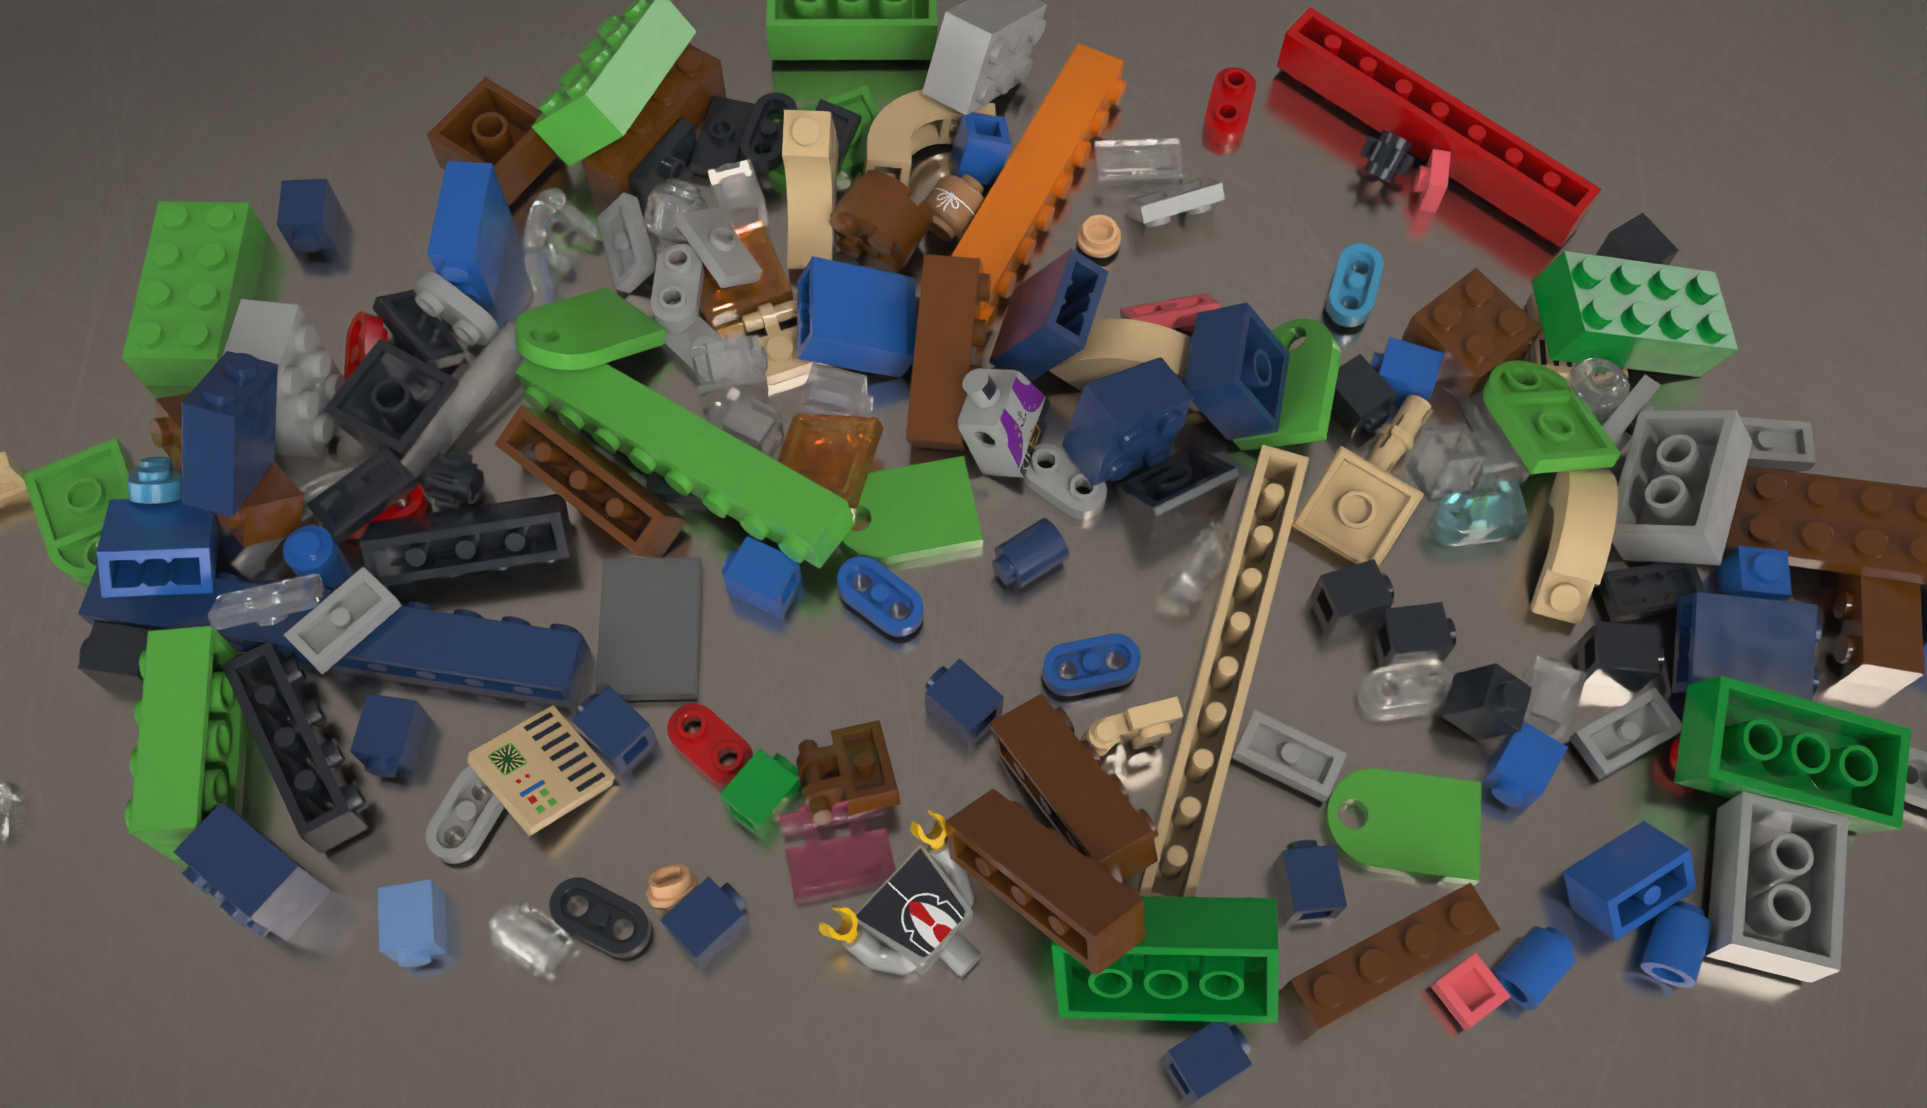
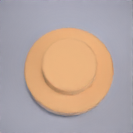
M1093 215L1079 227L1077 242L1080 249L1089 256L1096 258L1108 257L1118 250L1121 243V231L1116 222L1109 216Z
M684 864L666 865L657 869L649 876V887L647 888L646 895L651 906L671 911L699 885L698 879L693 873H690L689 868Z

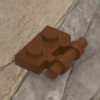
M880 720L830 731L833 745L818 748V744L814 740H804L799 744L796 767L800 779L805 781L806 785L802 793L804 806L812 814L815 824L826 825L830 823L833 819L832 808L835 803L846 801L849 816L900 804L898 787ZM839 769L840 776L825 779L828 771Z

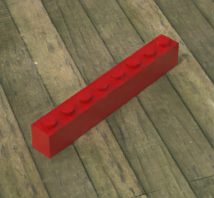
M1310 7L1285 33L1277 63L1278 68L1380 133L1384 129L1412 142L1409 151L1427 163L1433 149L1451 152L1449 177L1560 248L1584 220L1600 193L1601 188L1315 9Z

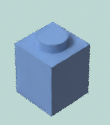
M431 879L377 888L379 951L392 961L398 962V966L416 967L430 963L431 956L448 953L445 891Z

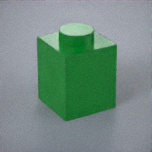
M759 748L719 795L724 809L764 840L802 795L800 780L797 777L798 769L781 754L776 753L772 758Z

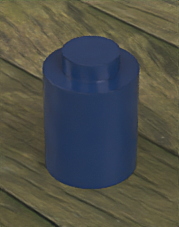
M1042 518L995 547L996 559L992 560V565L1004 584L1009 585L1013 583L1017 588H1022L1069 558V550L1064 538L1055 525L1047 518Z

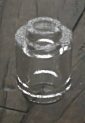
M520 900L514 905L506 903L498 910L489 924V930L492 931L490 944L529 973L537 971L544 977L548 976L562 962L571 947V940L564 936V928L525 900Z

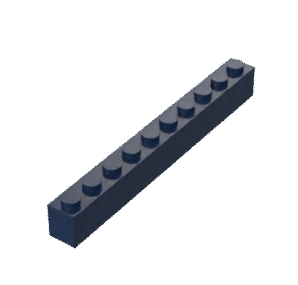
M97 564L78 614L91 626H93L95 621L153 629L154 631L212 626L240 654H244L270 641L287 659L295 656L299 663L312 665L287 640L284 634L334 591L321 587H312L310 592L295 590L291 586L275 580H264L262 584L246 582L242 578L229 573H216L213 593L102 598ZM407 602L405 606L398 608L331 668L577 706L591 650L583 634L568 625L551 624L550 628L531 626L528 621L518 617L505 616L501 621L485 619L482 615L471 610L456 609L452 614L436 611L433 607L420 602Z

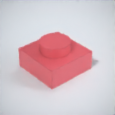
M1433 149L1427 165H1420L1418 167L1414 191L1420 192L1419 210L1437 212L1448 186L1451 152Z
M1476 952L1430 986L1464 1030L1472 1027L1511 997Z

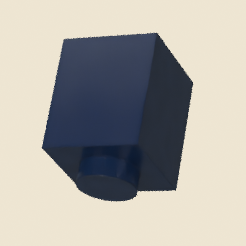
M328 180L282 181L277 227L292 251L315 252L322 249H337L341 205Z
M960 658L949 669L945 666L940 667L925 685L927 690L925 692V709L968 748L990 726V722L1002 714L1004 697Z
M609 685L600 694L595 693L587 697L578 707L576 716L571 720L583 740L621 776L658 741L651 725Z
M367 693L350 752L365 766L364 770L370 774L381 777H395L397 771L414 774L430 716L417 700Z
M1301 840L1286 845L1287 850H1283L1274 862L1285 924L1337 918L1347 907L1334 844L1318 846L1316 840Z
M709 876L660 920L667 932L701 969L749 926L742 912L747 906L745 900L728 882L719 887Z
M1212 1022L1169 1049L1161 1057L1190 1106L1253 1065L1247 1056L1252 1052L1247 1039L1236 1025L1233 1024L1229 1027L1226 1022Z

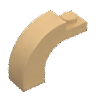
M923 89L895 99L879 112L869 129L863 176H865L868 170H876L890 175L908 186L912 164L911 157L913 154L926 146L934 144H954L963 113L923 94ZM995 103L981 106L973 112L996 116Z
M1114 318L1093 320L1085 348L1049 371L1080 391H1083L1086 383L1162 357L1183 383V376L1187 372L1191 351L1190 337L1171 328L1145 321ZM1193 402L1191 403L1190 409L1196 413L1201 411Z
M1604 468L1557 472L1548 499V503L1554 511L1552 537L1529 607L1533 613L1581 625L1594 584L1600 585L1616 523L1618 505L1617 481L1614 474Z

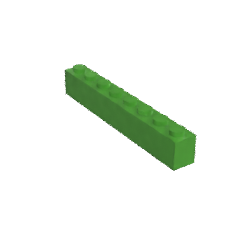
M526 359L515 371L524 388L522 392L523 397L534 408L540 411H545L547 408L556 413L558 418L571 430L579 432L583 429L592 434L594 440L605 450L611 453L619 450L626 454L629 460L644 473L651 474L654 471L665 477L666 482L678 493L687 496L689 493L694 494L702 499L703 504L717 516L725 518L726 515L733 517L754 538L763 540L767 537L777 543L781 551L795 562L802 563L806 560L820 569L854 526L847 500L606 363L589 369L568 371L547 368Z

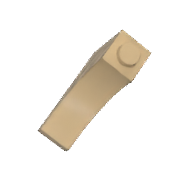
M784 110L782 158L786 175L788 207L787 270L792 273H802L812 256L833 260L835 231L830 225L829 220L831 213L836 207L839 143L832 114L829 111Z

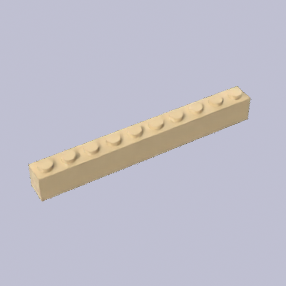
M1262 445L1250 479L1155 824L1159 836L1154 838L1158 861L1142 871L1137 889L1140 896H1195L1309 457Z

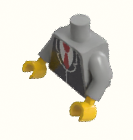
M928 810L929 815L934 820V827L930 833L924 834L921 826L914 821L910 826L911 833L916 838L929 844L927 850L920 844L856 913L846 907L831 906L834 911L840 914L841 925L834 931L829 925L820 923L819 931L826 937L842 940V945L872 970L906 975L914 970L918 974L924 975L940 958L962 978L982 955L979 950L961 935L973 921V910L971 908L975 896L968 872L950 859L948 838L946 836V819L942 815Z

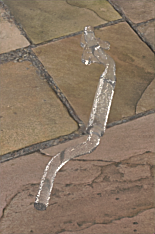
M552 187L542 191L533 202L526 219L523 234V258L526 276L532 292V299L522 313L529 309L555 302V289L549 274L548 265L560 274L565 275L573 266L571 259L558 251L557 246L549 241L547 230L550 221L561 223L567 229L577 232L588 241H594L600 233L598 226L584 217L585 214L570 204L565 194L558 188ZM508 319L458 380L459 386L426 427L419 439L400 460L415 478L424 471L430 460L437 453L444 455L523 358L514 344L516 320ZM349 466L324 473L300 486L299 490L304 494L302 517L310 510L306 503L358 466ZM285 537L245 546L231 565L249 578H252Z

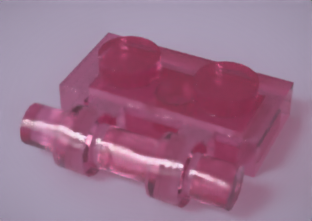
M844 801L833 806V819L826 825L815 824L812 814L806 810L805 806H799V812L779 816L783 836L803 832L805 845L785 849L796 904L881 886L896 871L887 827L866 832L864 819L883 815V808L849 816L847 803ZM849 823L851 835L821 842L819 828Z

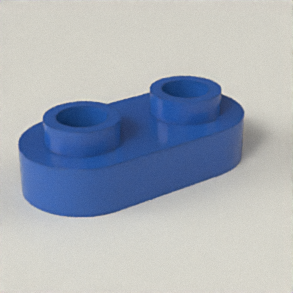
M857 556L847 560L839 569L837 583L841 598L882 631L892 636L902 637L915 632L919 628L924 615L923 601L920 594L878 561L866 556ZM859 581H866L871 585L865 591H858L854 588V585ZM896 609H903L908 615L903 619H895L891 616V613Z
M1107 634L1063 643L1053 647L1046 654L1042 676L1046 686L1052 692L1061 696H1075L1125 685L1136 676L1141 655L1136 643L1122 634ZM1109 658H1117L1123 666L1119 669H1112L1107 666L1105 661ZM1065 667L1070 668L1075 672V676L1071 679H1064L1058 674V670Z

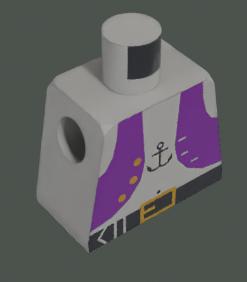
M1001 369L972 370L964 377L962 382L967 397L958 418V428L983 475L1024 477L1050 402L1019 371Z

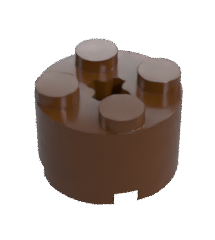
M868 170L865 176H862V172L856 175L831 213L829 223L840 237L836 244L841 251L853 258H859L862 253L874 259V264L881 271L897 274L901 268L905 267L932 225L933 214L923 200L917 206L908 198L912 190L904 183L883 172Z

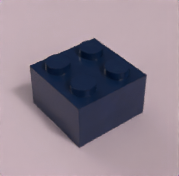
M1248 302L1197 313L1194 333L1190 338L1191 351L1187 372L1183 376V384L1194 396L1192 402L1227 440L1278 432L1290 353Z
M1162 357L1086 383L1061 446L1092 486L1110 479L1118 481L1126 477L1133 470L1146 465L1156 466L1168 458L1171 454V446L1176 435L1185 424V416L1194 396Z
M223 802L173 852L188 865L181 873L187 880L205 894L210 893L222 903L219 907L242 926L245 927L247 925L262 938H265L271 931L288 941L332 893L328 887L277 844Z

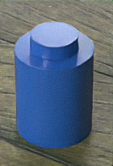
M314 525L298 528L288 536L284 543L283 556L285 561L309 589L321 587L335 591L348 580L351 573L350 561L324 528Z
M1677 901L1657 914L1643 956L1641 969L1661 982L1684 988L1694 987L1713 929L1711 921L1704 917L1705 912L1691 903Z
M1533 926L1492 973L1511 996L1509 999L1527 1010H1535L1575 964L1576 960L1571 952L1573 946L1569 939L1553 927H1546L1544 929Z

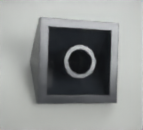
M379 339L322 411L374 455L387 446L396 457H404L459 386V382L454 377Z
M1191 445L1169 456L1162 463L1153 467L1148 466L1112 485L1117 497L1147 544L1150 545L1228 506L1239 474L1237 467Z

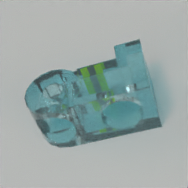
M1518 479L1499 481L1490 495L1469 497L1462 493L1445 495L1439 501L1430 518L1429 531L1431 536L1438 543L1445 546L1518 540L1529 523Z

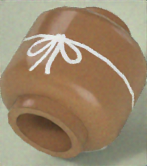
M963 174L961 178L954 175H946L940 178L924 200L933 214V223L929 230L948 242H951L953 239L961 240L985 200L982 196L984 191L982 185L967 174Z

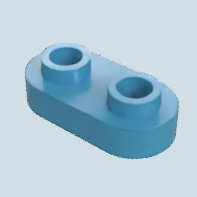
M1353 244L1346 247L1340 255L1326 301V311L1329 317L1339 325L1346 327L1361 325L1368 319L1371 313L1384 268L1383 257L1374 247L1367 244ZM1352 270H1359L1363 274L1354 273ZM1342 305L1351 306L1354 310L1347 309Z
M147 457L141 459V466L130 470L128 477L129 500L135 503L158 504L182 499V474L176 471L172 464V459L169 457Z

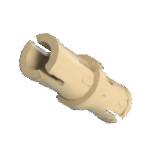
M1408 395L1390 423L1383 424L1377 433L1378 440L1364 459L1390 473L1400 457L1408 454L1414 446L1413 439L1432 414L1433 409H1430L1432 406L1422 397Z

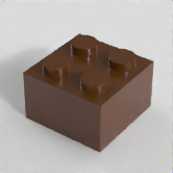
M487 77L426 134L438 164L444 170L447 161L492 163L508 206L558 156L532 128V125L541 115L542 111Z
M1475 268L1415 313L1401 340L1444 353L1436 380L1462 405H1465L1484 389L1495 367L1508 361H1520L1527 355L1542 327L1482 272Z

